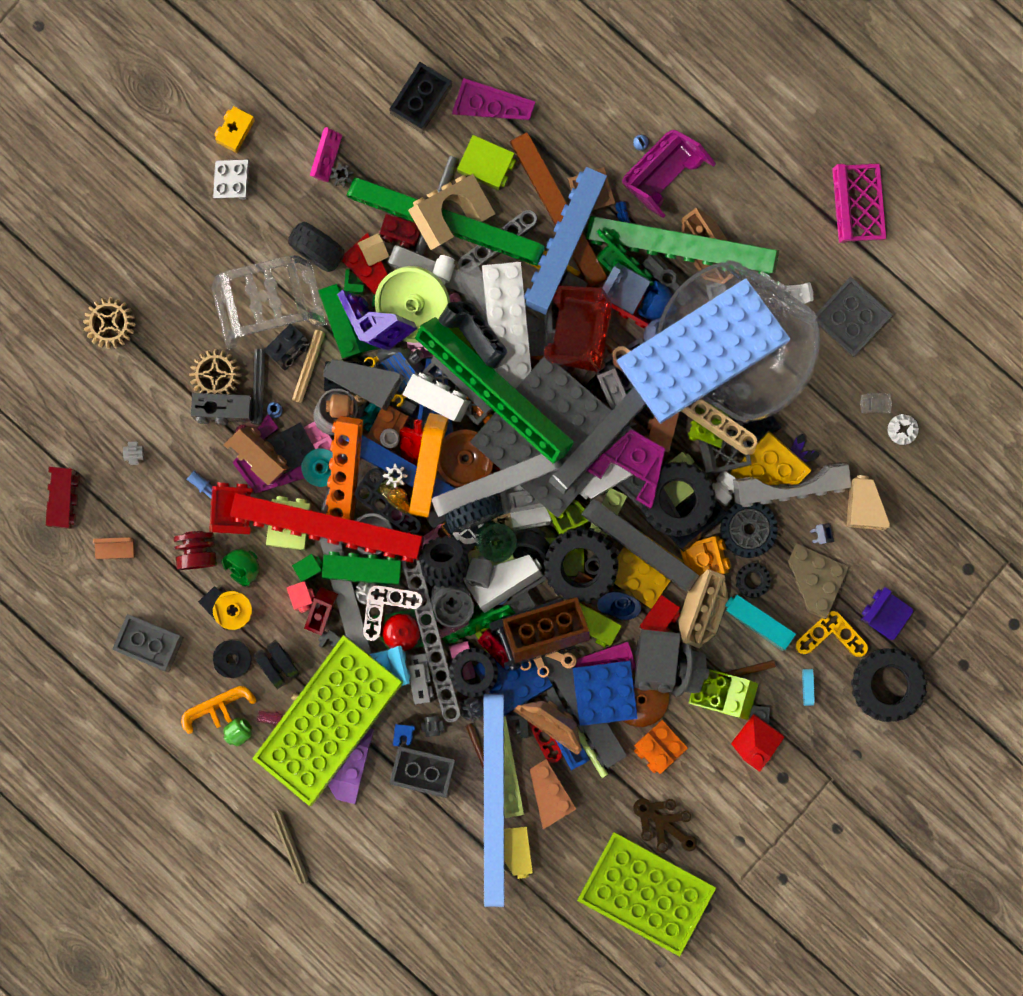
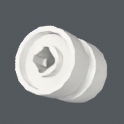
M726 471L721 472L716 478L717 483L712 484L716 494L715 500L724 506L732 499L731 494L734 493L733 479H736Z

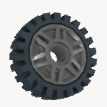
M494 495L462 505L445 514V519L450 532L456 533L489 522L501 516L504 510L499 497Z
M755 502L750 507H742V505L737 503L726 512L727 516L722 519L720 534L725 541L726 548L733 554L744 558H754L766 553L774 544L778 532L777 521L769 508ZM747 524L752 525L754 528V532L751 535L744 532V526Z

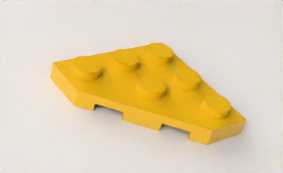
M768 431L757 443L755 452L750 454L752 465L733 469L730 471V474L736 479L753 477L767 485L799 484L812 469ZM746 455L743 457V459H742L739 463H741V462H746V461H747V460H746Z

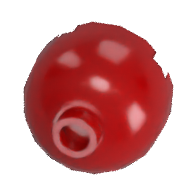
M407 614L391 616L385 621L382 629L384 643L390 649L401 646L404 652L411 650L420 639L418 622Z

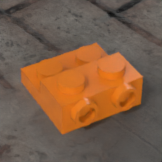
M663 720L633 745L636 748L634 750L636 755L640 759L645 758L649 762L646 766L654 774L656 772L661 774L688 749Z

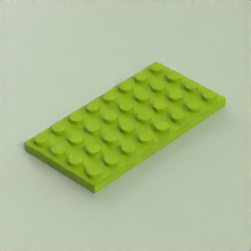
M343 635L252 759L307 805L313 806L403 682L347 636Z

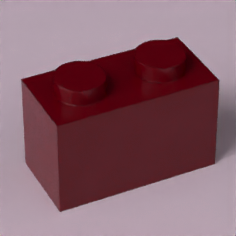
M320 587L314 597L304 629L322 636L332 615L338 597L337 593Z

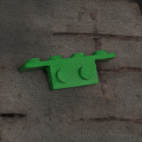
M597 230L598 235L608 244L596 256L601 264L611 272L613 267L620 263L650 280V286L654 284L651 280L653 277L647 269L642 270L638 267L640 263L633 256L629 258L625 254L627 250L620 243L616 245L612 241L614 238L609 232Z
M476 605L469 621L464 625L441 633L440 637L446 644L455 643L460 638L474 635L479 630L489 628V623L514 615L516 612L510 605H506L497 610L493 607L484 613L479 605Z

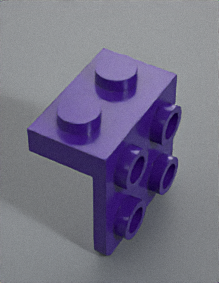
M884 587L875 592L872 597L874 601L871 605L867 604L861 613L864 616L861 620L889 640H894L912 615L913 609L892 595V591Z

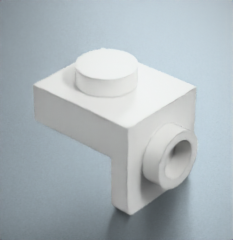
M810 282L802 285L781 287L784 306L804 305L813 301V289Z

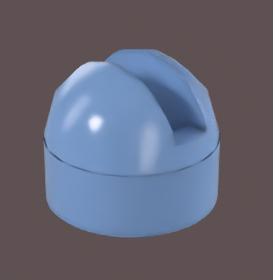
M637 135L633 141L634 148L639 151L645 150L648 147L647 137ZM638 138L642 139L644 146L641 145Z

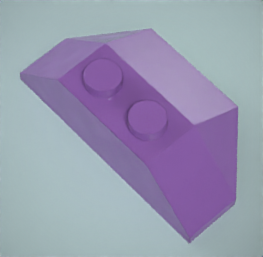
M370 728L328 784L336 800L356 804L374 729Z

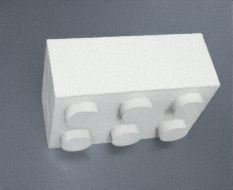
M424 373L412 375L403 393L404 396L453 421L461 422L471 402L466 399L467 395L455 390L453 392L450 391L451 387L442 382H432L434 378Z

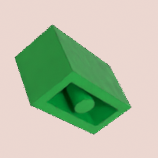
M310 554L293 564L292 567L300 581L307 583L322 574L323 563L318 556L315 557L313 554Z

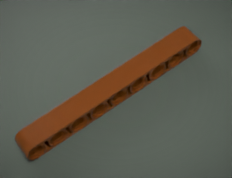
M526 132L511 140L510 144L556 226L557 222H561L564 217L561 213L567 203L529 134ZM582 233L572 257L588 286L591 288L606 280L607 277Z

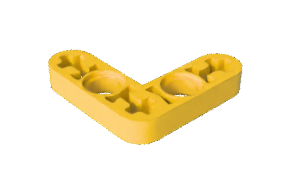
M835 611L829 612L826 619L821 618L795 644L797 652L803 655L808 654L833 633L853 656L862 657L868 651L866 642ZM829 615L832 617L837 616V624H830L828 628L831 630L828 632L821 622L823 621L826 624L830 620ZM820 627L823 629L824 635L822 638H816L813 635L815 628ZM843 629H848L851 632V637L848 640L841 638L840 633ZM809 634L811 639L816 641V644L814 645L813 642H810L807 646L808 650H801L800 642L808 641L810 638L806 636ZM854 637H856L857 640H855L854 642L857 645H863V652L855 653L854 650L856 649V647L853 644H851L849 647L847 643L852 641Z

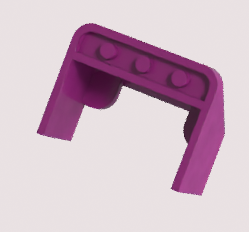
M671 130L626 173L622 183L650 211L664 218L666 215L660 209L664 198L660 193L685 168L689 170L697 169L703 161L713 167L716 163L700 143L677 130Z

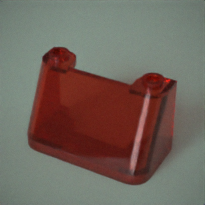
M558 286V290L554 294V303L559 308L554 342L549 343L545 347L544 357L551 363L599 372L602 366L605 340L612 309L611 300L603 288Z

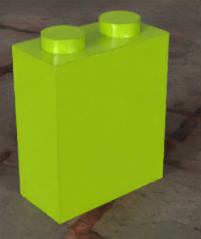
M472 135L457 168V173L465 174L466 177L474 174L477 182L499 191L501 186L505 187L509 178L506 174L509 169H513L516 159H514L513 152Z

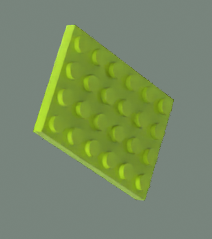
M613 832L577 901L680 957L716 887Z

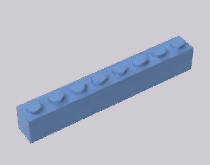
M588 167L585 168L584 172H579L576 182L579 184L576 189L572 188L568 197L571 199L569 206L565 204L561 213L564 217L561 222H557L553 231L556 232L554 239H549L546 246L549 249L547 255H542L538 264L541 268L539 272L535 271L531 280L534 284L531 289L527 288L524 295L526 307L546 315L604 186L607 175Z

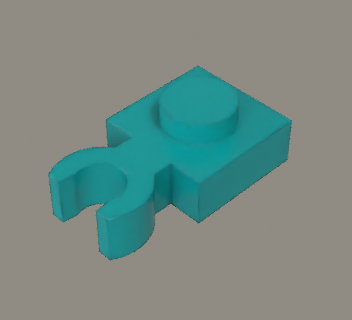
M369 403L364 409L367 414L360 418L363 419V426L367 423L364 429L370 432L381 408L372 403Z

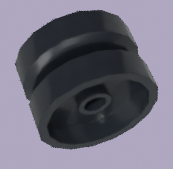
M274 640L268 644V650L272 655L271 658L264 650L258 651L253 656L265 675L278 690L286 684L281 672H284L289 679L295 678L300 673L288 652L281 647L277 640Z

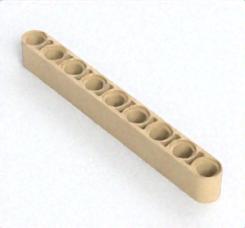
M620 346L613 351V364L623 371L618 365L616 357L620 354L625 355L630 350ZM701 398L681 410V412L741 453L750 455L755 452L757 447L756 436ZM702 408L705 410V413L699 415L695 410ZM713 419H719L721 421V424L713 425L711 421ZM735 430L737 435L729 436L727 431ZM749 440L753 443V446L745 447L743 442Z

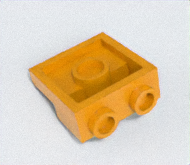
M720 536L696 541L684 552L681 550L684 564L696 572L699 577L707 569L723 575L729 573L728 569L731 568L730 560L728 557L725 558L723 551L726 550L725 541L720 539Z

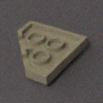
M796 543L788 559L789 567L795 576L796 584L800 594L803 596L807 611L826 619L849 567Z

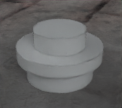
M386 429L380 435V442L387 448L395 447L399 442V434L394 429Z

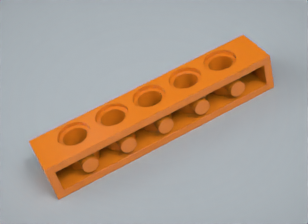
M340 416L333 423L332 433L335 434L330 448L333 451V457L329 462L331 476H329L327 487L330 488L326 498V506H328L327 515L354 521L355 491L358 483L363 419ZM342 435H346L350 442L345 441ZM341 453L345 454L348 460L343 459ZM339 472H343L346 478L341 477ZM338 490L343 491L345 496H341ZM336 508L341 509L343 514H339Z

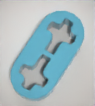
M803 669L804 706H814L813 669Z

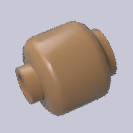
M333 394L331 399L326 401V412H330L332 419L353 415L354 400H351L349 395Z

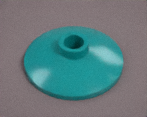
M322 448L314 449L304 457L301 467L302 474L311 485L317 487L327 486L328 478L331 476V469H329V462L333 457L331 451ZM317 464H322V470L318 471L316 469Z

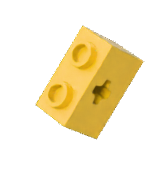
M233 106L231 110L226 112L223 126L217 128L215 140L218 144L238 153L255 119L250 114ZM236 125L237 131L233 130L231 133L230 127L234 128Z

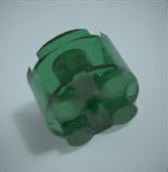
M490 521L478 528L475 544L478 551L486 559L492 562H503L509 559L515 551L517 539L514 532L506 524L499 521ZM497 537L500 541L495 546L492 541Z

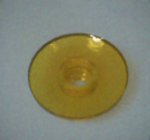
M381 485L380 491L386 500L399 511L408 514L410 505L405 498L407 496L405 491L399 487L395 489L389 485Z

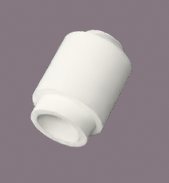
M440 255L439 259L436 260L433 274L445 285V283H450L455 260L451 257Z

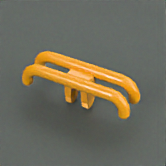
M238 686L188 709L182 716V727L188 734L193 733V721L210 713L215 726L219 728L221 727V722L217 716L216 709L221 708L225 720L229 723L232 719L227 710V704L242 697H245L250 704H255L256 697L246 687Z

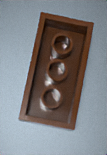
M577 597L503 619L504 631L515 663L590 640L589 629Z

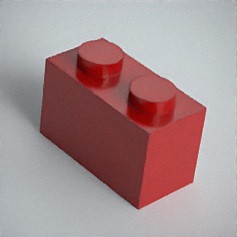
M660 595L639 628L669 632L670 629L667 626L671 621L675 623L681 614L678 612L680 607Z

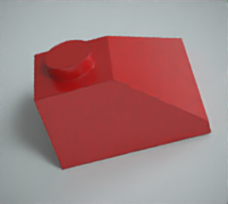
M753 714L731 744L745 762L760 772L785 736L756 714Z

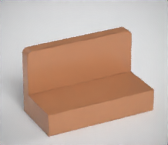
M131 537L93 539L95 559L135 558L134 539Z

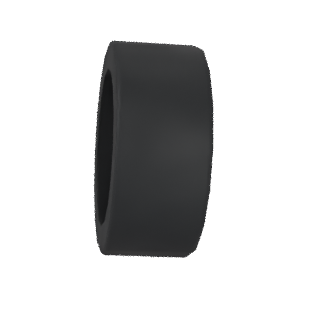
M525 531L516 535L511 550L517 558L530 555L533 560L537 558L541 564L545 562L550 544L541 535Z

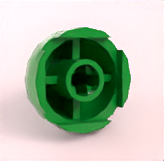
M235 549L221 559V564L225 571L229 569L233 573L230 577L242 586H250L259 574L258 557L252 551Z

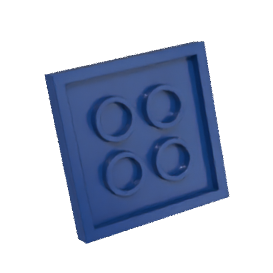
M495 660L498 666V678L489 694H504V716L514 711L517 705L529 702L552 688L553 685L548 677L542 678L538 675V668L534 660L530 661L531 668L528 671H523L521 668L510 671V669L505 670ZM479 663L473 668L482 681L485 677V668ZM529 663L522 664V667L524 669L528 668ZM541 669L540 674L546 675L543 669Z
M630 661L572 668L580 726L638 719Z

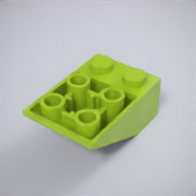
M709 669V676L706 680L704 679L700 693H691L688 704L749 720L759 683ZM718 674L730 677L731 679L718 676Z

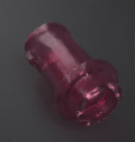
M259 710V716H257L258 723L273 724L274 727L282 719V714H279V712L270 713Z

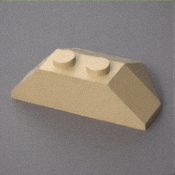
M707 569L698 577L688 591L678 619L682 642L700 648L716 635L726 607L724 605L728 601L725 575Z

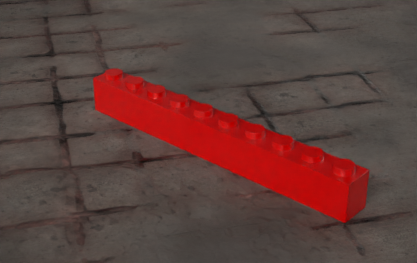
M235 493L230 516L235 518V522L246 524L247 520L254 522L253 526L260 528L268 525L272 526L271 530L283 532V529L290 530L291 535L299 537L303 533L309 535V539L316 541L324 538L328 539L327 543L339 545V542L346 543L347 548L357 550L358 546L363 547L365 552L372 554L380 551L384 552L383 556L395 558V555L402 556L403 561L411 563L414 562V559L419 560L420 550L424 542V537L237 493Z

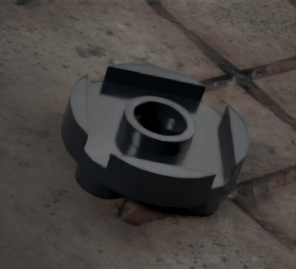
M236 640L224 641L215 648L213 652V665L221 676L234 679L244 675L250 668L252 657L248 647L242 642ZM229 654L237 656L235 664H228L229 659L227 656Z

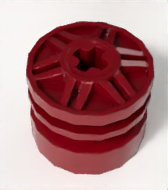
M192 531L173 537L174 542H183V545L174 547L175 550L184 551L183 555L176 557L177 570L217 566L216 553L207 552V548L215 546V542H206L207 539L214 538L213 532Z

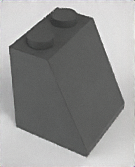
M641 630L636 644L634 688H639L643 691L658 690L661 693L672 692L676 680L680 642L679 633Z

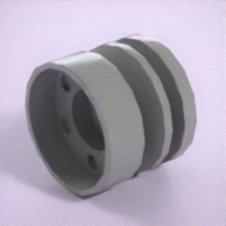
M331 389L325 392L315 407L314 422L317 428L325 434H335L332 433V426L337 419H332L330 412H326V401L330 400L333 394L349 395L351 400H354L353 415H350V417L356 418L358 412L357 402L348 391L343 389Z

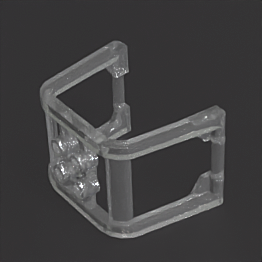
M297 255L229 270L215 276L211 288L227 350L237 348L238 338L248 334L301 321H307L316 327L327 325L312 264ZM287 266L298 313L282 316V302L277 295V282L271 272V269ZM297 268L301 270L304 282L306 284L309 283L314 303L311 311L307 310ZM263 271L265 276L264 286L268 291L262 290L258 293V287L254 283L252 274ZM245 276L247 284L245 291L250 297V310L256 320L255 324L244 327L240 325L229 281ZM269 300V305L273 309L275 319L264 321L262 316L263 306L260 302ZM223 304H226L232 328H229Z

